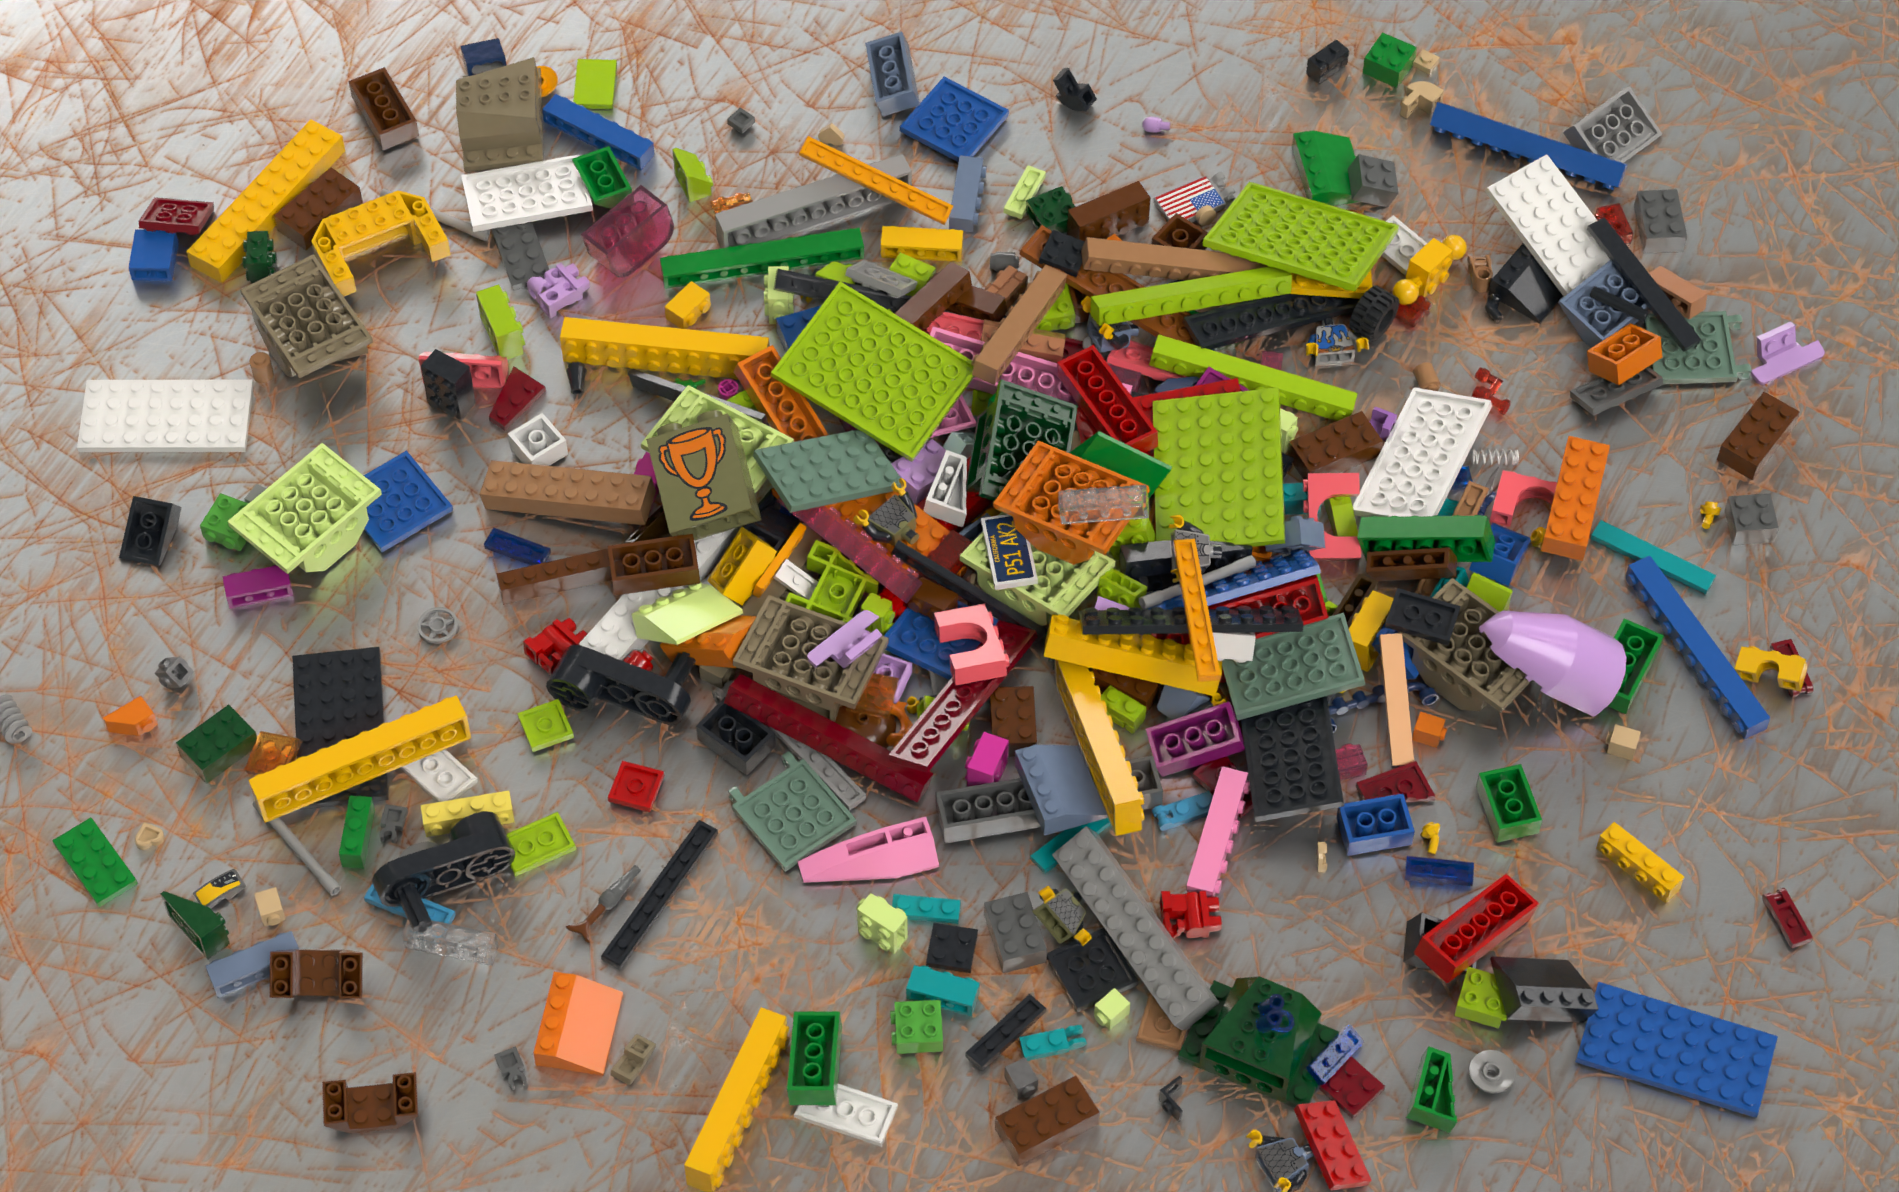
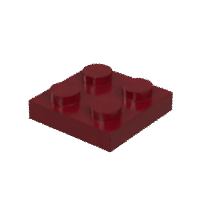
M1352 1056L1319 1085V1090L1330 1100H1335L1337 1106L1352 1119L1385 1089V1085Z

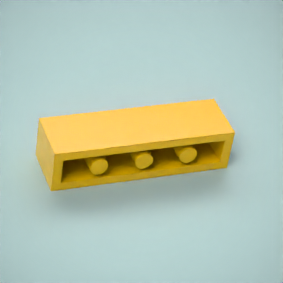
M882 226L881 258H897L901 252L917 260L962 261L963 230Z

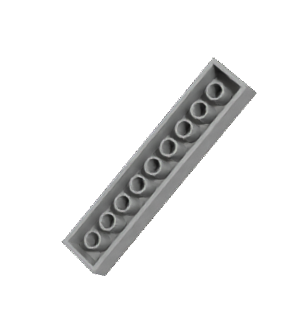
M903 154L869 164L912 186V170ZM836 174L829 178L817 180L813 183L798 186L794 189L715 214L717 241L721 248H726L729 246L734 247L749 243L779 240L895 201Z
M1086 826L1053 854L1056 861L1175 1027L1181 1030L1190 1028L1220 1003L1095 831Z

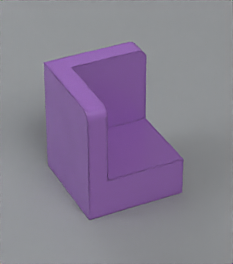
M1374 407L1370 423L1381 439L1386 441L1397 421V414Z

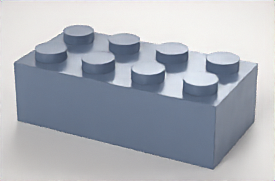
M903 32L866 42L875 100L882 116L919 106L920 101L910 48Z

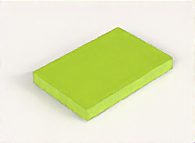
M578 59L573 102L584 106L586 109H613L617 60Z
M558 812L507 833L516 854L514 861L510 865L515 877L577 850Z

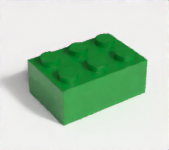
M1518 764L1479 773L1476 788L1496 843L1539 834L1542 817L1522 765Z

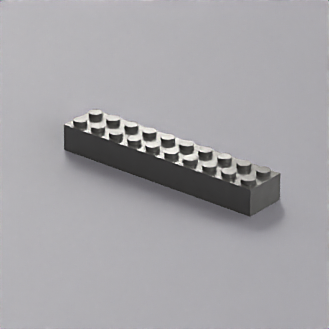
M1147 756L1129 759L1132 770L1131 775L1136 777L1138 783L1137 790L1138 792L1141 791L1144 797V805H1141L1142 809H1150L1162 805L1163 789L1154 757ZM1020 778L935 792L936 810L944 844L1041 827Z

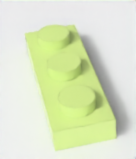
M1031 166L1026 167L1004 206L1005 214L1019 219L1024 217L1026 213V200L1035 197L1046 177V171Z

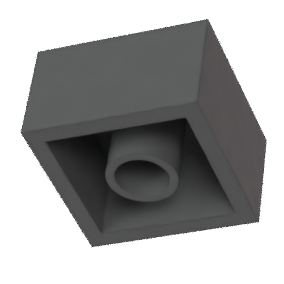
M1358 154L1349 166L1348 173L1352 200L1388 208L1399 193L1395 163Z
M1771 493L1728 497L1724 511L1732 545L1775 542L1779 527Z

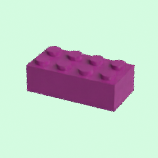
M1230 702L1146 729L1155 764L1162 777L1245 750L1235 710Z

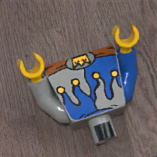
M1325 318L1321 322L1322 326H1318L1316 333L1310 336L1305 346V355H1315V366L1354 362L1356 349L1357 352H1360L1361 349L1369 350V343L1367 338H1357L1351 331L1347 330L1344 324L1334 325L1332 318Z

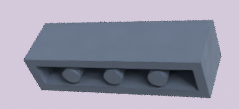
M961 155L959 157L951 203L953 208L949 215V230L956 229L973 233L974 225H978L979 213H976V211L981 208L982 201L979 193L983 194L984 182L981 181L982 178H986L987 166H983L984 158Z
M292 931L280 933L275 938L265 942H258L250 948L238 950L228 957L213 960L210 964L206 965L208 976L217 997H223L269 978L270 951L299 949Z

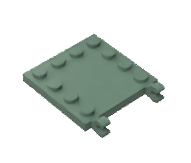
M1726 311L1700 312L1690 320L1684 317L1701 338L1700 344L1684 352L1655 315H1647L1644 321L1645 330L1661 337L1662 358L1651 365V369L1663 377V384L1737 382V378L1741 380H1748L1750 378V364H1735L1729 328L1731 330L1741 329V315L1727 316Z
M790 751L782 755L784 759L782 763L787 769L744 797L736 786L728 790L730 794L728 797L733 803L732 810L785 872L795 866L798 861L810 856L857 824L854 816L804 758L798 762Z

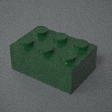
M228 704L177 741L176 745L180 757L207 784L258 747L259 742L253 728Z

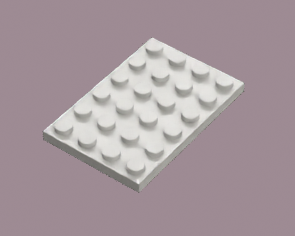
M580 155L461 175L473 232L593 211L590 194L572 162L573 158Z

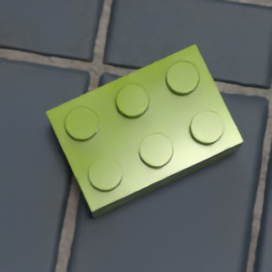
M499 284L477 291L476 296L480 318L497 355L507 357V360L523 355V346L525 345L524 337L521 334L524 333L520 321L516 322L515 320L517 316L514 307H509L508 303L510 301L507 292L502 291Z

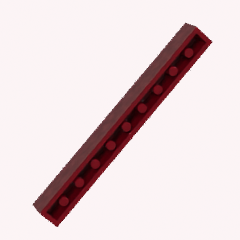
M742 674L729 686L724 701L725 704L917 803L928 790L934 773L930 771L926 773L891 762L889 759L890 750Z

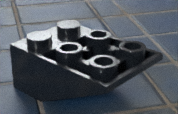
M770 505L760 512L762 520L747 524L744 528L777 551L776 557L799 523L804 524V522Z

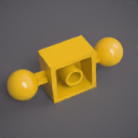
M1449 235L1444 238L1442 243L1433 238L1409 260L1405 279L1398 281L1393 287V295L1399 298V304L1410 305L1418 297L1424 299L1428 294H1433L1440 283H1444L1448 279V270L1452 261L1461 259L1467 250L1466 242L1461 236Z

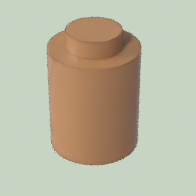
M265 352L253 354L250 357V366L254 380L258 383L271 381L274 372L270 356Z
M1421 363L1414 368L1413 374L1421 389L1432 391L1440 389L1441 383L1431 363Z

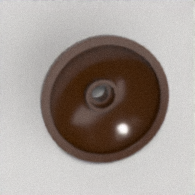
M860 698L855 709L843 705L839 707L835 723L884 748L889 747L886 742L887 737L891 733H896L894 715L881 711L884 704L879 701Z

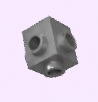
M178 656L164 658L158 664L159 669L154 674L159 678L158 681L164 687L180 688L187 683L188 678L194 671L184 659Z

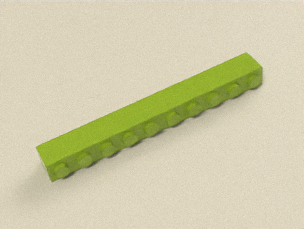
M1263 267L1091 296L1090 315L1099 326H1102L1104 323L1114 324L1290 294L1292 275L1278 268Z
M1159 334L1149 366L1186 377L1201 378L1207 368L1211 367L1230 379L1238 378L1239 384L1249 390L1278 387L1280 391V404L1336 421L1352 415L1358 394L1210 349H1201L1199 346Z

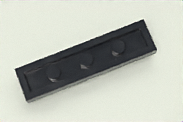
M1029 994L965 1053V1057L983 1071L1046 1013V1007Z

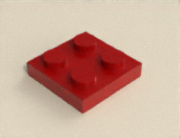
M622 761L608 795V802L651 812L665 776L664 771Z

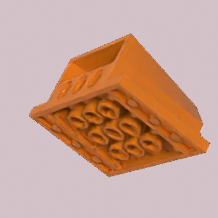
M1037 441L993 505L994 509L1013 516L1016 530L1036 549L1074 565L1090 560L1095 551L1106 555L1148 495L1150 489L1148 485Z

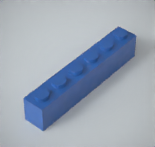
M555 94L542 109L545 123L597 149L609 146L615 158L640 171L655 155L654 143L650 139L644 138L632 130L626 129L616 122L610 121L600 114L570 101L566 97Z

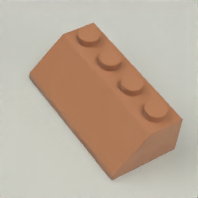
M984 319L980 341L988 343L992 332L998 330L1000 322ZM1035 329L1019 352L1057 363L1063 357L1065 334Z

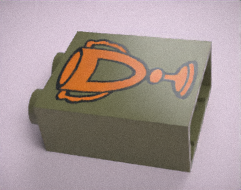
M719 410L704 412L697 417L698 423L683 428L679 423L663 425L657 429L658 436L646 439L669 532L672 536L693 534L694 541L762 520L738 426L728 414L722 415V412Z

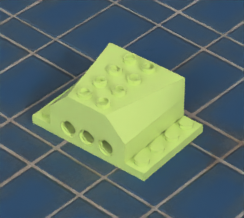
M687 385L642 441L641 448L649 452L646 439L658 436L657 429L663 425L679 423L683 428L698 423L697 417L700 414L719 410L722 412V415L728 414L738 426L756 494L767 477L753 457L754 450L792 443L794 439Z
M321 443L227 522L229 527L287 574L296 566H299L305 572L325 571L357 544L369 520L366 507L381 496L382 493L380 488Z
M983 532L960 555L961 562L977 570L978 585L984 592L1040 626L1047 625L1051 620L1052 614H1062L1069 617L1098 586L1099 578L1115 567V560L1096 551L1090 560L1073 565L1036 549L1030 543L1038 584L995 590Z

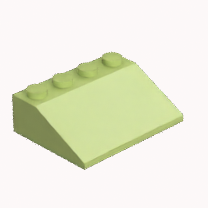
M700 582L699 584L688 585L689 587L685 589L675 590L672 592V595L658 598L651 605H643L631 615L637 638L678 645L743 614V610L713 586Z

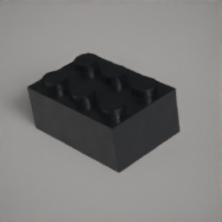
M435 349L421 365L427 402L431 407L439 408L448 416L462 420L476 404L470 366Z
M724 697L696 725L697 740L745 775H748L776 747L775 733L758 720L725 704L726 697Z

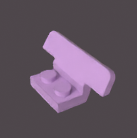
M1788 322L1757 336V357L1764 365L1751 370V376L1758 384L1765 385L1821 359L1825 351L1818 340L1801 347L1796 342V325Z
M869 610L860 612L810 651L807 655L808 662L816 668L831 657L843 668H846L874 646L882 637L878 629L872 633L865 630L879 616Z

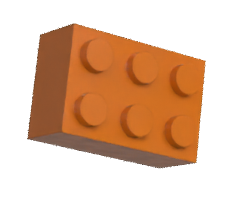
M1630 323L1587 350L1589 372L1620 385L1662 358L1661 337Z

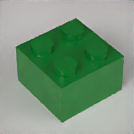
M1382 32L1364 58L1362 73L1398 88L1413 66L1417 47Z

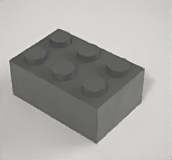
M1677 189L1637 191L1634 211L1643 254L1683 252L1687 233Z
M1028 892L984 902V918L1002 973L1035 966L1047 961V948L1036 915L1032 912L1034 909Z

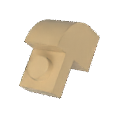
M1425 81L1410 84L1407 86L1406 96L1400 103V115L1407 119L1417 108L1431 115L1435 110L1437 102L1442 103L1444 90Z

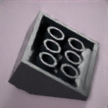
M1524 243L1521 244L1492 278L1488 294L1490 296L1492 293L1499 294L1501 296L1500 302L1539 324L1563 297L1562 293Z
M1496 956L1490 958L1505 1013L1509 1020L1584 1023L1588 1020V1017H1591L1598 1010L1593 989L1569 960Z

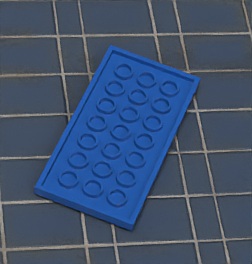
M1303 549L1293 550L1290 552L1291 555L1284 557L1282 555L1273 556L1270 558V561L1264 563L1256 561V567L1205 585L1207 606L1321 573L1319 564L1307 550L1303 551ZM1182 594L1153 607H1161L1163 609L1184 608Z
M1598 982L1594 995L1598 1010L1591 1017H1588L1576 1063L1757 1118L1778 1036Z

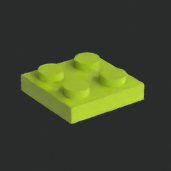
M559 699L517 713L532 752L574 738L573 731Z

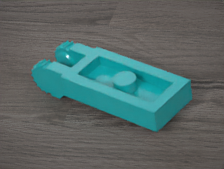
M1082 1025L1019 1037L1024 1058L1026 1057L1027 1061L1068 1053L1070 1050L1083 1048L1087 1044L1086 1039L1082 1037L1072 1039L1069 1042L1067 1040L1068 1037L1083 1033Z

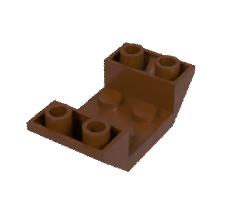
M345 949L270 951V998L339 996V999H362L363 952Z
M416 1072L393 1074V1083L348 1088L346 1080L322 1082L323 1120L325 1127L349 1134L398 1129L418 1117Z

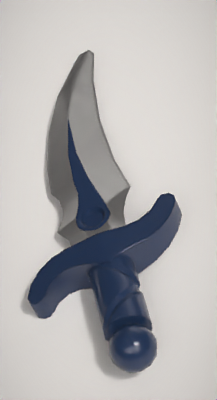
M1499 467L1492 473L1485 486L1489 488V491L1477 515L1484 516L1486 508L1496 496V493L1492 491V485Z

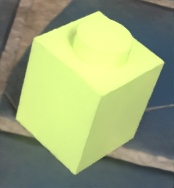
M1114 988L1095 1004L1094 1018L1101 1026L1105 1025L1111 1030L1130 1014L1131 1003Z

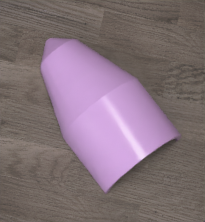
M1501 611L1479 627L1480 632H1485L1492 645L1490 648L1513 669L1518 667L1526 674L1525 678L1529 682L1534 680L1541 686L1540 690L1544 694L1593 717L1612 702L1621 687L1626 672V654L1623 645L1614 637L1568 615Z

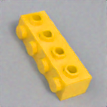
M1613 822L1600 835L1596 849L1664 903H1667L1680 890L1684 876L1617 823Z

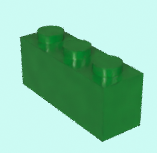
M349 797L339 849L342 867L365 868L375 814L372 797Z

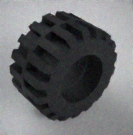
M1378 285L1371 287L1356 304L1350 318L1349 328L1362 337L1367 338L1370 342L1376 341L1392 324L1398 311L1399 298Z

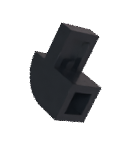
M1063 68L1053 79L1059 91L1056 95L1057 99L1064 106L1074 111H1087L1097 100L1090 85L1077 83L1069 68Z

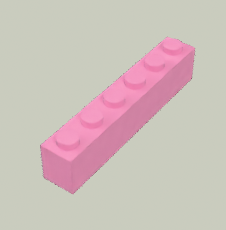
M1226 767L1221 768L1186 885L1187 893L1206 891L1207 897H1215V893H1220L1222 886L1220 876L1221 873H1226L1228 861L1225 859L1227 853L1231 854L1234 841L1231 840L1233 833L1237 834L1240 821H1237L1238 815L1244 812V795H1248L1250 791L1247 772Z

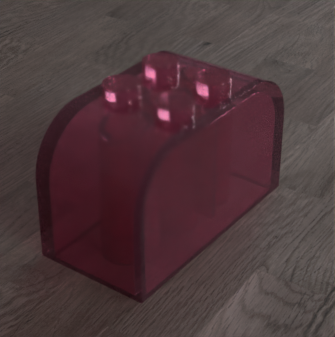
M640 185L584 231L581 236L588 254L615 276L623 278L632 274L669 242L674 231V223L667 204Z

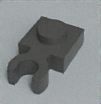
M385 805L380 825L383 828L379 834L381 842H384L387 835H392L391 841L393 844L397 842L396 830L403 831L408 815L407 807Z
M516 1046L494 1055L502 1077L509 1076L508 1082L512 1090L515 1089L514 1081L516 1079H520L523 1085L527 1084L525 1074L520 1072L525 1070Z

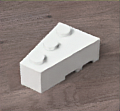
M946 450L927 496L923 512L960 527L964 526L966 518L967 457Z

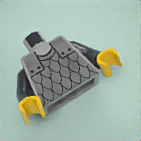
M1181 515L1170 516L1174 520V524H1169L1170 529H1178L1171 533V573L1177 576L1176 579H1173L1174 583L1179 581L1173 540L1195 539L1201 574L1210 566V558H1221L1222 556L1221 545H1210L1209 535L1204 534L1203 530L1185 521Z

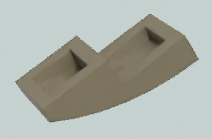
M636 1034L624 1048L623 1056L611 1069V1076L631 1085L647 1063L656 1044Z

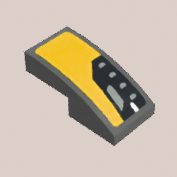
M231 869L193 892V895L199 904L212 909L224 898L227 900L233 898L246 885L235 869Z

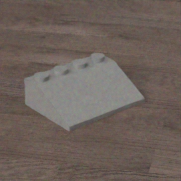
M1630 86L1616 93L1563 132L1572 146L1622 163L1662 135V132Z

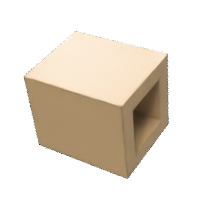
M1615 724L1613 732L1608 731L1605 744L1609 745L1607 753L1633 760L1641 731Z
M276 887L254 893L264 927L268 925L274 926L286 920Z

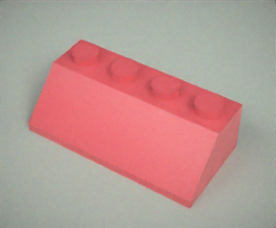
M425 351L419 355L420 369L423 362L432 352ZM445 353L470 366L473 387L503 389L509 371L507 357Z

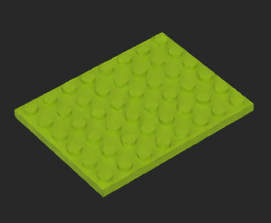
M1249 181L1205 236L1203 246L1355 292L1398 233L1399 225Z
M841 281L771 372V377L911 462L916 458L975 376L972 375L974 367L971 366L972 360Z
M1279 388L1153 401V426L1158 431V447L1154 448V458L1172 466L1169 474L1155 490L1156 541L1171 540V533L1178 529L1169 528V524H1174V520L1170 516L1181 515L1185 521L1203 530L1204 534L1209 535L1210 541L1231 542L1235 545H1251L1252 547L1284 544L1285 518Z

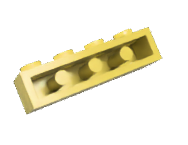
M510 791L421 805L426 837L449 834L456 823L467 816L483 811L493 812L498 815L502 825L515 823Z

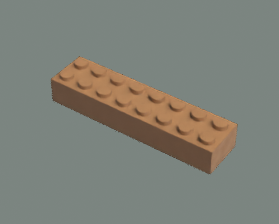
M491 460L479 495L485 509L646 525L656 489L651 476Z

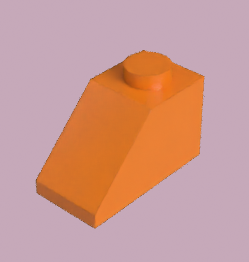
M142 696L103 717L106 729L111 733L140 736L158 725L155 714Z

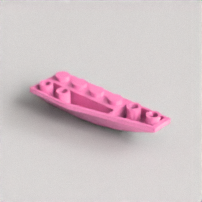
M926 817L856 836L797 862L804 883L896 879L939 867L933 835Z

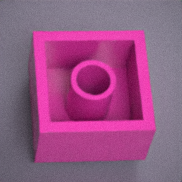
M983 732L981 739L977 738L973 747L975 752L972 757H968L965 764V769H967L965 775L967 787L1000 781L1008 764L1009 740L987 732Z

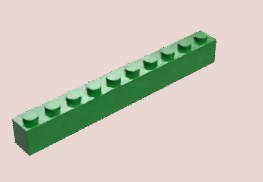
M860 227L848 228L840 231L769 240L754 244L749 243L734 247L729 246L714 250L709 249L694 253L689 252L674 256L670 255L661 257L660 265L664 288L669 289L687 286L691 281L695 284L768 274V267L789 266V270L827 265L831 262L840 263L864 259V244Z

